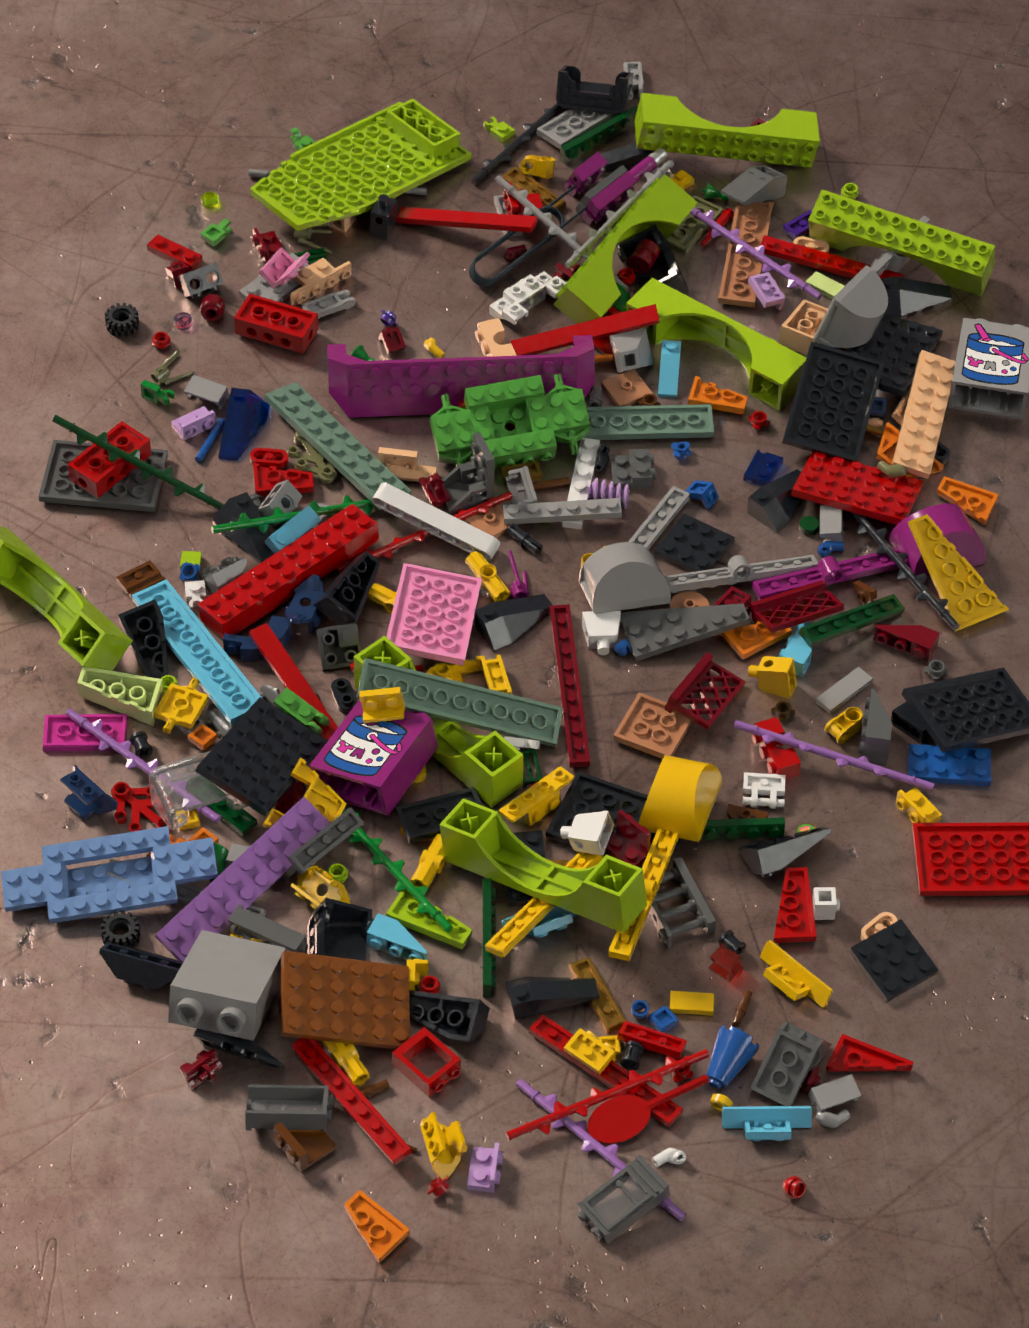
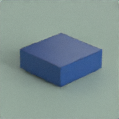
M666 1005L648 1015V1021L659 1032L665 1033L679 1024L678 1018Z

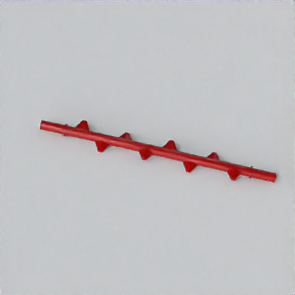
M509 491L495 498H490V500L467 510L459 509L458 514L454 515V517L464 520L478 513L486 514L489 508H495L496 505L512 499V493ZM422 529L404 538L395 537L394 542L374 551L365 549L361 554L368 551L375 558L383 556L391 559L392 551L414 541L423 542L424 537L431 533ZM349 562L344 563L337 568L339 574L347 566Z
M704 1049L690 1056H684L678 1061L671 1057H666L665 1066L642 1076L631 1070L629 1071V1081L603 1092L592 1088L591 1097L567 1107L556 1101L554 1102L553 1113L532 1122H525L524 1125L506 1132V1137L510 1141L526 1133H532L536 1129L547 1135L550 1133L551 1123L574 1113L586 1117L588 1107L612 1097L626 1095L627 1091L648 1082H653L660 1086L663 1082V1076L684 1067H690L691 1064L708 1058L709 1052L707 1049Z

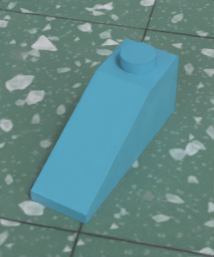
M662 340L658 397L677 398L681 341Z
M308 505L264 542L275 554L302 537L318 524L321 519Z

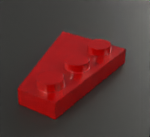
M253 463L255 494L267 496L276 484L288 480L299 493L314 492L312 472L294 469L284 471L278 470L276 466L266 468L260 467L258 463Z

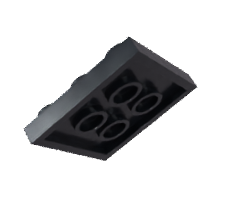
M683 514L656 547L654 556L688 572L714 569L733 545L735 537L687 514Z
M902 919L852 946L848 951L885 1003L936 975L939 971Z

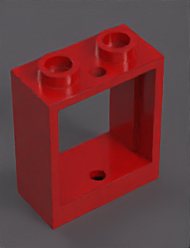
M425 1027L392 1052V1065L428 1097L435 1092L441 1091L449 1080L455 1079L461 1072V1059ZM427 1047L447 1063L430 1078L410 1062Z

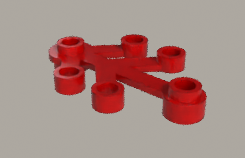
M118 782L113 786L111 796L118 802V808L114 814L117 824L121 825L127 822V813L125 812L126 801L131 805L129 832L142 830L139 823L140 813L155 824L156 828L168 826L169 833L172 832V819L168 816L159 817L149 809L160 808L164 812L170 811L172 809L170 798L156 799L158 792L154 786L131 788L125 782ZM134 796H145L146 799L138 800Z

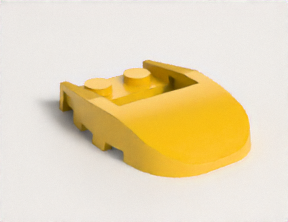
M496 655V659L485 660L484 656H475V659L465 660L464 666L443 662L434 665L426 672L427 674L463 682L461 675L483 670L488 689L512 694L501 655Z

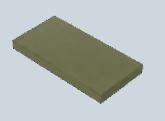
M695 195L692 197L698 202L694 208L701 210L703 214L710 210L714 212L713 221H716L725 210ZM689 213L666 240L671 249L686 255L707 233L710 227Z

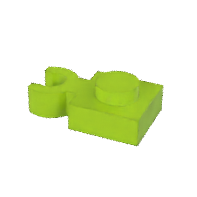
M490 117V123L484 121V129L490 131V135L501 143L515 135V129L503 121L498 123L495 117Z

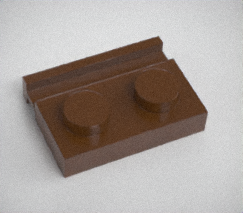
M151 560L116 577L117 583L130 596L131 600L133 594L165 580V577L161 575V572Z

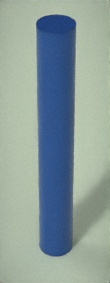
M219 418L195 457L196 462L201 463L225 424L223 418Z

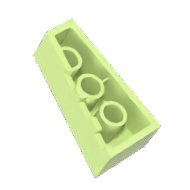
M82 667L77 682L80 697L154 726L156 721L154 711L164 695L162 679Z

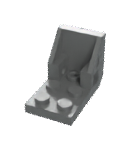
M480 432L473 434V443H471L473 456H471V462L458 465L442 479L443 485L450 496V501L445 502V507L452 516L458 514L459 509L467 510L490 500V498H494V457Z
M784 1021L779 1027L750 1089L784 1106H792L809 1070H814L815 1066L828 1053L832 1044Z

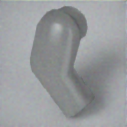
M846 1109L841 1110L837 1114L827 1111H819L816 1114L817 1122L829 1128H836L850 1118V1114Z

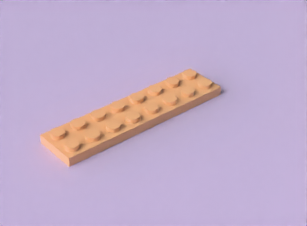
M921 350L892 465L901 464L908 473L926 479L929 478L951 391L956 361Z

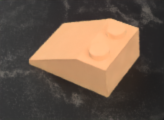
M804 299L781 326L778 343L807 356L810 343H818L813 337L828 308Z

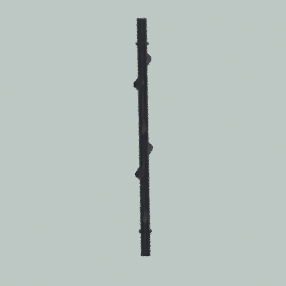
M556 103L551 108L543 109L545 114L534 124H523L526 131L511 144H504L505 150L495 159H484L483 163L486 167H483L471 179V182L476 185L485 176H488L502 161L511 162L510 154L523 142L531 141L530 136L537 128L549 122V119L562 107Z
M851 512L855 520L860 523L857 531L858 534L869 533L879 545L876 554H887L899 567L898 580L908 578L919 590L916 600H927L940 614V617L953 630H957L960 625L950 615L949 610L945 609L948 600L946 598L936 599L924 585L928 576L926 574L915 575L904 562L908 554L906 552L896 553L884 539L887 533L886 528L876 530L865 516Z

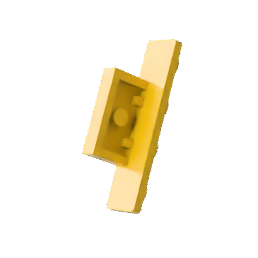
M560 766L499 809V812L512 823L524 816V822L532 826L560 806L559 790L573 781L574 776Z
M771 940L767 941L760 954V958L769 964L770 967L765 969L763 976L794 1001L808 996L822 1008L827 1006L833 990Z

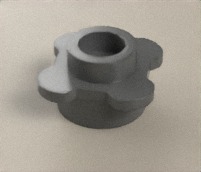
M932 660L929 666L924 667V672L929 674L933 680H940L941 676L948 674V668L945 667L942 661Z

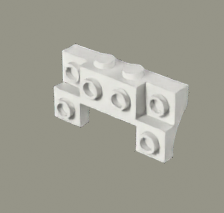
M545 271L536 277L530 274L503 291V297L489 305V314L495 319H505L515 325L516 321L521 317H528L529 309L545 300V293L556 299L557 293L566 282L558 276L552 278Z

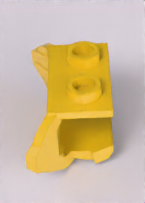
M315 864L302 875L298 874L297 885L291 884V887L296 890L294 894L304 901L306 898L312 902L310 906L315 910L325 897L350 903L345 886L339 881L332 880L333 876L329 872ZM321 884H326L328 887V891L324 896H320L317 892Z
M432 1112L427 1118L421 1120L420 1128L433 1170L438 1177L440 1176L443 1179L445 1176L449 1177L461 1160V1154L466 1152L468 1146L465 1143V1136L462 1133L460 1121L451 1122V1125L448 1127L439 1123L436 1113Z

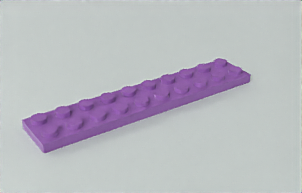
M303 797L154 937L177 960L184 962L201 930L221 934L231 924L228 923V919L236 907L242 905L244 910L251 906L289 869L292 864L287 858L329 825L330 822Z

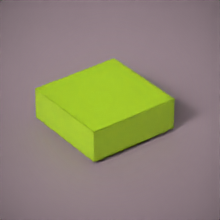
M182 551L180 570L185 562L193 565L199 564L201 567L202 552Z

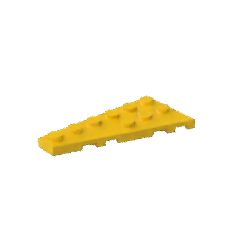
M928 514L907 522L940 599L946 598L948 600L945 609L949 610L950 615L960 625L957 630H954L955 632L1009 610L1005 604L1003 605L999 601L996 593L987 587L983 578L965 557H962L956 551L953 543H950L944 537L943 532Z

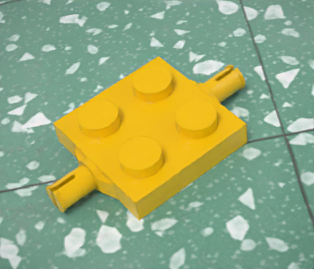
M193 677L188 686H179L173 683L169 685L154 711V718L166 721L165 726L162 728L163 732L170 734L174 725L188 729L193 728L209 700L208 694L196 690L199 684L197 678Z

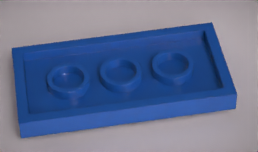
M908 744L907 775H914L916 778L931 783L990 786L991 751L987 748L967 747L942 753L936 745Z

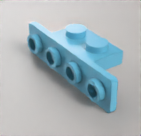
M555 906L528 934L541 938L548 935V931L553 929L556 931L568 927L567 924L573 922L572 917L577 914ZM514 916L503 919L501 921L502 926L504 927Z
M811 1106L722 1108V1128H744L746 1140H791V1128H810L812 1124Z

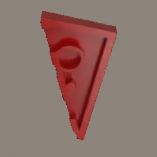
M842 1034L826 1065L825 1071H911L914 1062Z

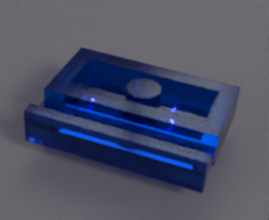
M758 449L744 473L743 480H750L751 483L759 486H764L774 481L784 458L768 452L762 453Z

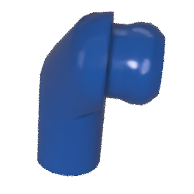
M825 541L818 547L817 552L820 556L826 557L833 551H844V542Z

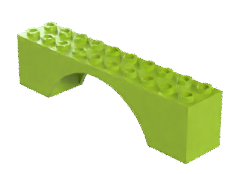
M641 93L635 117L637 149L656 151L658 148H662L666 152L812 168L820 143L817 112L781 109L776 117L766 123L751 127H730L716 124L697 116L687 109L675 96Z
M666 174L661 179L657 177L557 293L556 297L558 299L553 305L575 324L601 318L621 295L616 285L612 268V258L616 244L635 236L654 224L657 225L665 239H667L698 202Z
M823 189L808 219L810 238L825 241L829 244V247L845 251L856 246H871L894 251L928 267L946 285L981 297L995 266V245Z
M651 278L626 303V311L656 304L660 323L642 327L646 328L648 341L653 345L661 344L662 340H697L716 345L731 353L744 366L749 377L748 395L779 411L796 395L806 357L654 278Z
M0 526V584L16 593L42 613L59 632L61 638L58 644L82 666L113 671L133 640L10 529Z
M385 635L354 656V682L357 690L365 658L416 671L412 659ZM430 717L434 723L433 728L438 743V748L432 756L469 788L474 787L478 796L490 807L493 808L523 786V754L499 733L494 731L486 736L477 735L455 722Z
M464 798L439 824L445 861L619 932L625 933L647 906L643 869L605 855L599 864L585 869L569 868L556 864L535 853L520 841L505 824L499 812Z

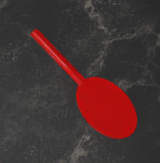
M706 1074L647 1102L643 1098L634 1095H621L611 1098L599 1105L591 1114L587 1125L589 1135L598 1142L605 1144H615L629 1140L645 1128L650 1119L651 1109L708 1083V1076Z

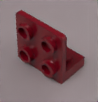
M619 810L617 812L616 832L610 836L605 852L611 857L639 867L645 862L649 852L651 834L646 827L638 824L630 814Z

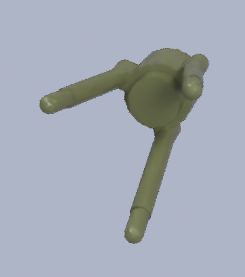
M327 222L325 224H321L314 227L329 226L330 224L329 222ZM311 227L299 231L294 229V238L298 239V243L319 249L323 247L306 239H310L311 233L331 234V231L311 229ZM324 248L325 253L332 254V251Z
M177 350L162 365L152 371L150 376L155 384L160 385L163 383L166 386L173 381L193 375L195 372L190 371L169 378L170 372L167 367L179 356V350Z

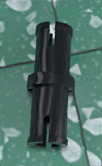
M511 524L514 529L510 526L508 527L507 534L517 540L521 547H526L534 555L539 554L536 550L542 551L543 545L533 539L529 532H524L516 524Z

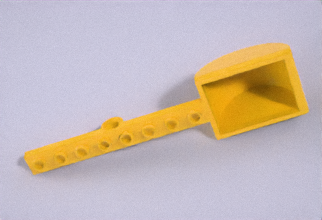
M664 755L638 822L641 826L646 827L649 832L656 833L642 867L647 906L625 933L616 931L608 951L609 957L630 961L678 838L696 842L700 841L722 784V776L715 765Z

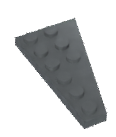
M744 604L621 612L620 617L636 662L750 623Z

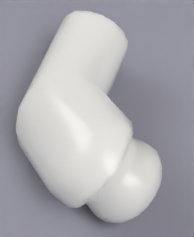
M667 1148L652 1157L651 1160L657 1168L666 1162L680 1165L686 1160V1154L678 1149Z

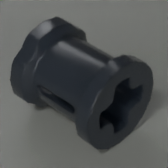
M143 731L135 732L129 738L131 745L135 748V755L140 759L149 757L153 751L152 746L148 744V736Z
M732 930L724 932L718 940V945L720 947L724 946L730 952L732 958L739 957L746 949V944L740 942L734 936Z
M628 1041L625 1043V1054L621 1058L620 1065L627 1070H638L640 1054L643 1053L644 1047L636 1041Z

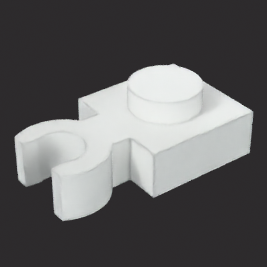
M204 580L185 582L186 602H189V608L194 611L193 608L195 606H198V603L206 599Z
M504 736V739L519 751L520 747L539 749L540 742L537 740Z

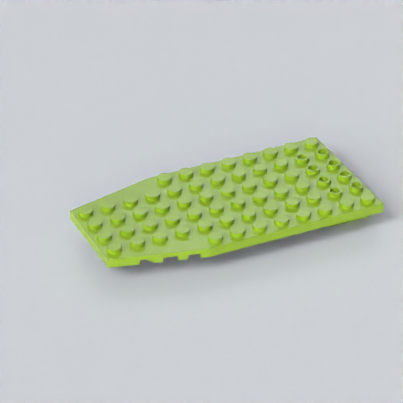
M411 99L405 103L398 102L294 152L290 155L289 160H284L280 163L278 169H273L269 172L267 178L263 177L250 188V195L295 230L299 231L365 213L373 209L379 195L386 194L389 198L393 199L471 160L472 153L460 145V132L416 100Z

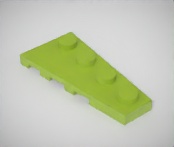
M407 890L399 893L386 912L387 917L398 920L402 926L462 950L472 936V929L452 916L448 917L442 913L444 918L453 926L452 931L447 933L431 918L429 913L418 914L416 910L420 903ZM434 906L437 910H440L442 912V909L438 908L437 906Z

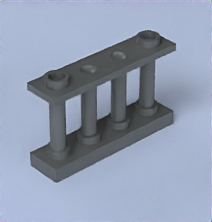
M682 857L673 859V868H671V871L664 873L661 881L663 883L674 879L678 881L679 887L656 894L649 911V915L657 928L659 940L665 943L667 949L672 948V936L696 928L703 929L707 936L715 933L716 920ZM680 895L686 896L688 900L686 904L662 912L659 911L656 903ZM690 911L694 912L697 917L696 920L672 928H668L665 919Z

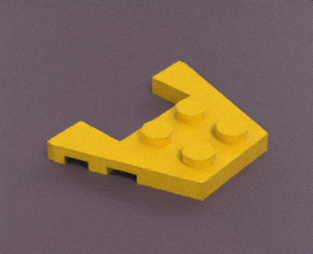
M300 757L290 776L309 786L304 797L331 823L341 815L346 803L329 785L326 786L319 778V775L314 770L312 771L306 765V761ZM272 808L262 826L271 828L285 814Z

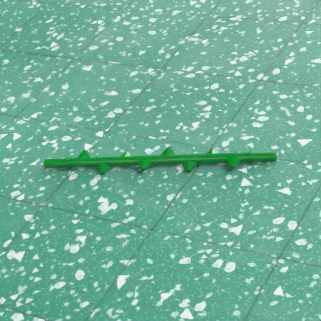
M345 495L342 504L320 508L316 501H311L310 507L318 516L327 514L329 518L351 504L362 509L367 515H371L375 505L369 499L354 502L348 495ZM275 507L273 516L250 519L244 512L241 513L238 522L231 521L227 524L211 526V531L213 534L227 531L234 532V530L257 526L262 533H266L269 524L289 521L301 511L284 514L279 507Z
M361 828L352 833L349 839L351 843L362 841L374 854L371 864H383L398 880L394 888L396 892L407 890L420 903L416 910L418 914L429 913L431 918L447 933L452 931L453 926L444 918L442 912L437 910L425 897L428 888L426 886L415 887L401 872L405 864L404 861L392 862L379 848L382 843L381 838L370 839Z

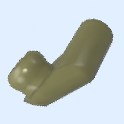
M880 461L877 465V468L890 478L903 477L907 473L906 468L901 464L889 465L885 461Z

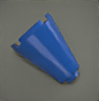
M723 1025L718 1030L706 1074L709 1080L708 1084L715 1089L725 1088L759 1050V1044L754 1045L752 1043L753 1038L736 1027L731 1026L728 1030L725 1029L726 1025Z

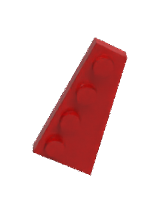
M807 867L786 868L773 942H814L817 935Z

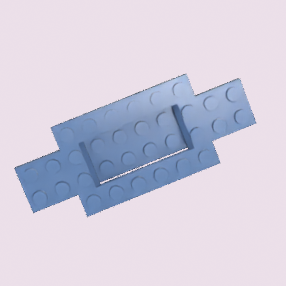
M168 826L42 846L43 865L1 871L5 911L9 912L48 905L50 924L113 914L115 911L120 913L121 911L126 912L178 903L177 884L218 877L213 837L171 844ZM146 852L151 854L149 857L68 870L66 868V865ZM106 871H107V872H110V873H112V874H114V875H116V876H119V877H121V878H123V879H126V880H128V881H125V880H122V879H119V878H116V877L107 875V874H106Z

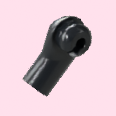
M601 445L597 449V462L594 468L598 472L603 471L609 462L608 453L610 448L607 445Z

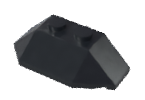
M107 942L99 950L100 955L117 979H121L127 984L142 985L149 990L159 989L174 980L183 964L182 961L128 946L116 945L111 942Z

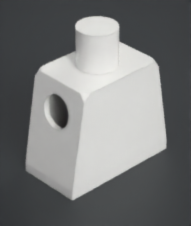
M593 611L582 612V628L588 648L597 649L600 655H607L610 652V648H614L618 643L621 611L598 614L593 613Z
M608 811L577 814L572 826H562L561 838L569 839L575 851L604 855L614 823Z

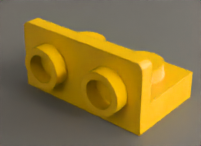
M401 687L359 692L364 723L404 719L405 701Z
M916 787L906 793L902 789L897 792L896 805L899 810L905 812L912 823H936L942 819V814Z
M579 1028L565 1045L564 1051L600 1075L611 1060L613 1062L617 1060L615 1049L609 1043L605 1042L603 1044L597 1040L598 1038L591 1031L585 1032Z

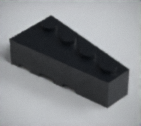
M368 551L353 558L313 605L337 625L354 623L359 618L381 562Z

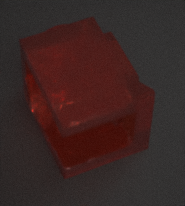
M724 943L710 956V960L713 963L709 966V970L729 983L735 976L739 977L744 970V966L741 965V956L730 949H726Z

